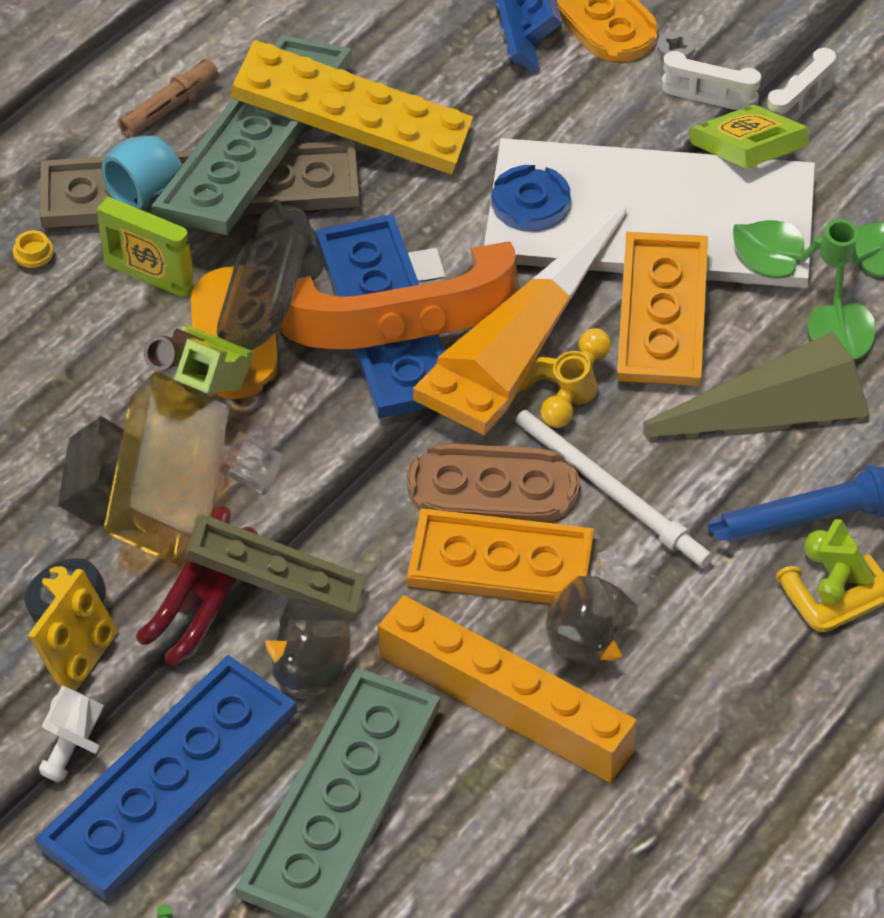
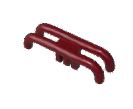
M219 505L212 508L207 516L229 524L232 514L226 506ZM252 527L241 528L258 535V532ZM187 560L156 614L145 626L138 630L136 634L137 641L142 645L151 644L167 629L178 611L186 612L201 603L199 611L183 637L165 653L164 660L166 664L171 667L178 666L198 647L237 578Z

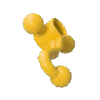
M591 328L584 331L580 336L578 342L579 351L565 352L557 359L548 357L535 359L517 393L542 379L558 384L559 391L557 395L546 398L541 404L540 409L541 419L550 428L559 429L566 426L572 420V404H586L596 396L598 383L592 365L595 361L605 358L610 352V337L601 329Z

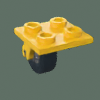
M80 558L65 559L42 570L29 584L24 599L27 611L36 623L27 635L59 688L63 685L74 691L78 690L119 632L103 605L106 586L100 572L91 562Z

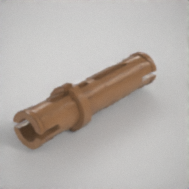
M204 58L183 75L178 73L170 79L169 85L117 120L120 131L128 139L136 137L183 102L188 104L196 98L197 92L214 80L219 79V71L215 64L208 58Z

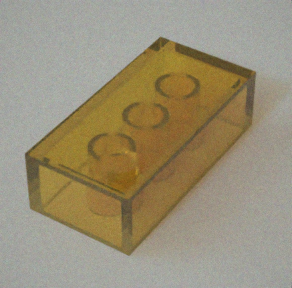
M155 371L130 396L103 532L179 567L187 560L184 559L195 520L200 513L211 517L230 406Z

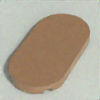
M445 443L428 448L426 454L420 458L418 455L410 463L407 470V492L411 502L419 510L424 508L553 523L569 514L576 505L579 495V477L572 464L570 467L568 463L564 462L563 456L551 450Z

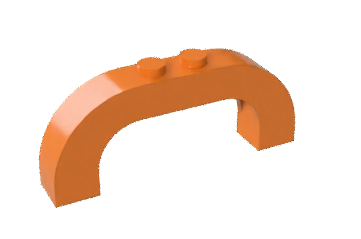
M510 241L470 248L473 269L459 277L359 296L342 297L324 294L315 288L311 276L270 283L275 321L280 332L288 339L302 345L324 349L365 348L472 328L519 290L515 249Z

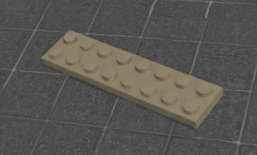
M354 140L292 144L242 215L360 207ZM193 151L175 152L181 161V166ZM106 156L41 161L40 220L42 228L99 225L96 209L107 196L111 197L102 177V162ZM158 195L152 196L145 212L152 214V205L159 197Z

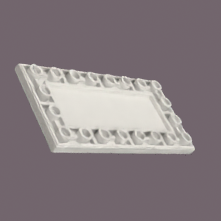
M500 139L494 182L500 174L508 169L527 164L535 165V169L544 171L545 167L554 169L566 179L571 189L570 210L565 218L555 226L540 231H521L505 225L496 217L490 203L484 246L510 241L515 249L516 264L546 268L618 207L626 204L624 218L589 270L624 273L626 232L708 236L706 281L714 280L807 288L810 257L804 262L796 261L794 272L789 277L778 279L763 277L752 271L740 258L733 240L734 224H751L765 220L789 223L802 234L804 239L802 252H804L810 246L815 167L813 162L771 159L758 164L757 168L746 169L717 155Z

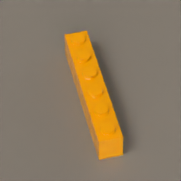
M405 595L400 598L378 625L380 658L609 783L613 781L635 751L637 719Z

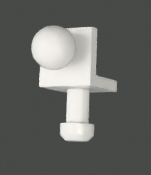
M61 686L58 694L52 699L50 710L41 726L59 736L48 761L42 760L39 766L41 775L55 782L63 781L68 773L64 769L76 745L96 754L100 745L89 740L88 737L104 705L68 687Z

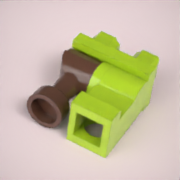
M183 325L182 330L176 328L172 338L169 336L152 337L145 344L143 353L144 359L150 368L161 371L176 367L178 369L174 380L205 393L228 390L241 391L244 379L248 377L253 361V351L189 325Z

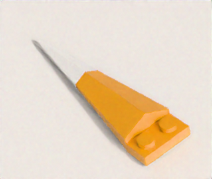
M626 204L618 207L437 358V364L413 388V400L485 435L507 412L532 364L570 299L624 218Z

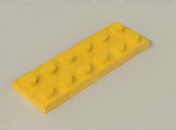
M253 40L230 93L231 98L451 175L454 172L473 116L462 113L457 109L436 104L420 96L399 91L383 83L362 78L346 70L322 64L309 57L300 56L257 40Z

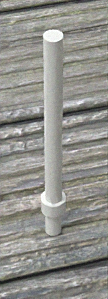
M523 410L518 414L516 423L551 451L563 456L565 462L570 466L572 464L579 473L660 535L659 540L674 552L681 551L701 568H705L711 562L713 554L691 538L690 531L676 520L669 521L529 411Z

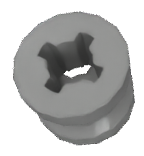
M669 31L659 37L657 41L658 56L656 57V69L659 74L663 76L666 73L663 69V60L668 52L678 51L683 53L686 59L693 60L695 41L692 36L682 31Z

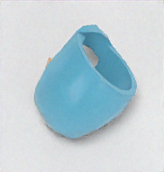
M145 135L132 137L117 144L106 155L102 162V177L113 199L145 211L150 204L152 196H159L181 168V161L173 148L161 138Z

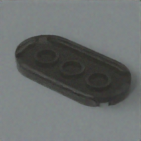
M278 219L263 226L255 234L258 240L252 246L247 243L241 249L235 262L217 324L216 332L219 338L252 351L265 343L285 320L307 246L306 232L290 219Z

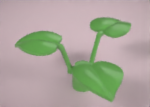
M844 219L832 220L827 224L823 238L816 236L813 244L804 252H802L804 248L802 234L789 223L765 220L751 224H734L733 240L740 258L752 271L763 277L775 279L789 277L794 272L796 261H806L819 249L824 262L829 266L837 268L833 299L834 306H820L811 313L807 322L809 338L813 341L833 331L854 361L863 358L869 352L875 338V321L870 311L862 304L850 303L842 306L844 269L846 263L851 260L853 265L861 263L863 270L867 274L884 278V222L856 227L853 223Z

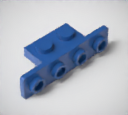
M494 0L500 10L502 18L500 26L507 38V53L516 65H524L531 72L535 73L540 69L534 44L552 33L563 23L557 0Z

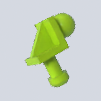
M835 519L828 531L816 530L807 536L804 543L806 555L814 562L823 563L829 574L828 578L820 581L816 589L821 600L829 604L839 603L845 594L843 588L845 583L872 584L874 576L843 520Z

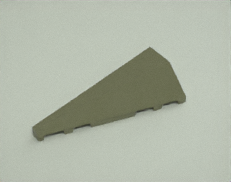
M832 331L644 421L643 434L649 443L657 442L658 436L685 434L686 439L698 438L701 432L724 431V435L727 436L789 430L791 424L817 422L818 427L830 426L833 420L856 418L857 423H864L869 421L870 413L854 360Z

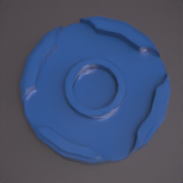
M525 164L510 168L498 176L491 193V207L496 217L509 227L521 231H540L555 226L565 218L570 210L571 189L566 179L554 169L545 167L544 171L535 169V165Z

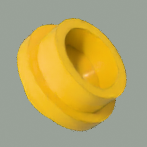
M36 230L20 234L13 246L15 261L27 268L45 265L54 254L52 242L44 233Z

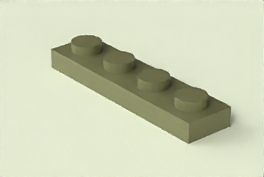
M201 513L195 520L184 556L186 560L349 621L356 615L366 577Z

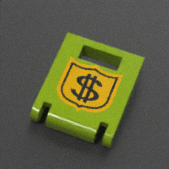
M753 104L746 107L745 110L739 109L706 121L701 126L695 125L690 127L689 139L693 145L743 168L754 169L757 168L758 164L782 155L789 156L793 154V151L809 146V131L805 125Z
M107 196L96 209L105 265L177 296H189L194 287L192 280L194 275L190 244L186 243L188 240L186 228Z

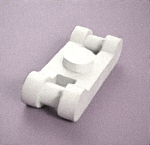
M828 48L817 49L813 53L812 63L798 76L794 75L784 89H776L769 93L768 109L796 122L831 89L833 84V73L831 71L834 69L836 62L835 52Z
M678 51L665 54L663 69L666 73L662 77V90L665 93L734 110H745L746 107L753 104L758 106L759 94L756 90L760 87L761 74L757 70L745 68L738 71L686 59L683 53Z

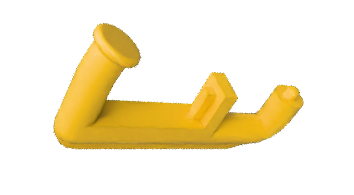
M870 554L863 557L874 576L872 584H860L845 591L842 600L835 604H829L824 601L819 604L804 585L801 579L802 571L799 567H785L776 574V580L782 584L789 599L808 625L818 632L831 631L884 606V572Z

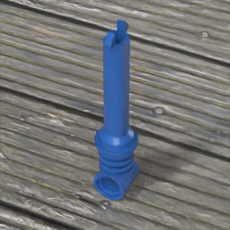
M867 464L864 466L863 471L858 472L851 482L721 514V519L716 518L707 523L708 532H713L715 540H728L731 543L857 510H862L869 515L875 514L879 518L884 517V467Z

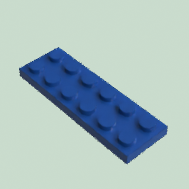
M393 214L315 231L316 243L335 296H359L420 285ZM439 334L354 349L378 419L428 408L413 400V388L437 364V358L445 352Z
M227 655L35 838L37 848L104 900H107L297 713V703L240 662Z

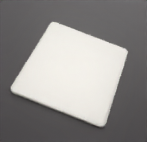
M437 248L408 253L418 281L445 277Z

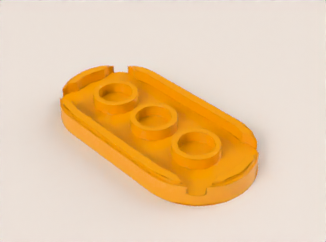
M557 0L563 24L598 58L611 62L634 61L646 56L656 44V19L639 0Z
M223 267L207 273L198 280L191 293L192 327L253 351V361L248 377L244 379L241 391L228 390L214 392L213 394L227 399H241L254 396L263 390V385L267 384L269 380L271 383L278 372L271 286L260 273L245 267Z

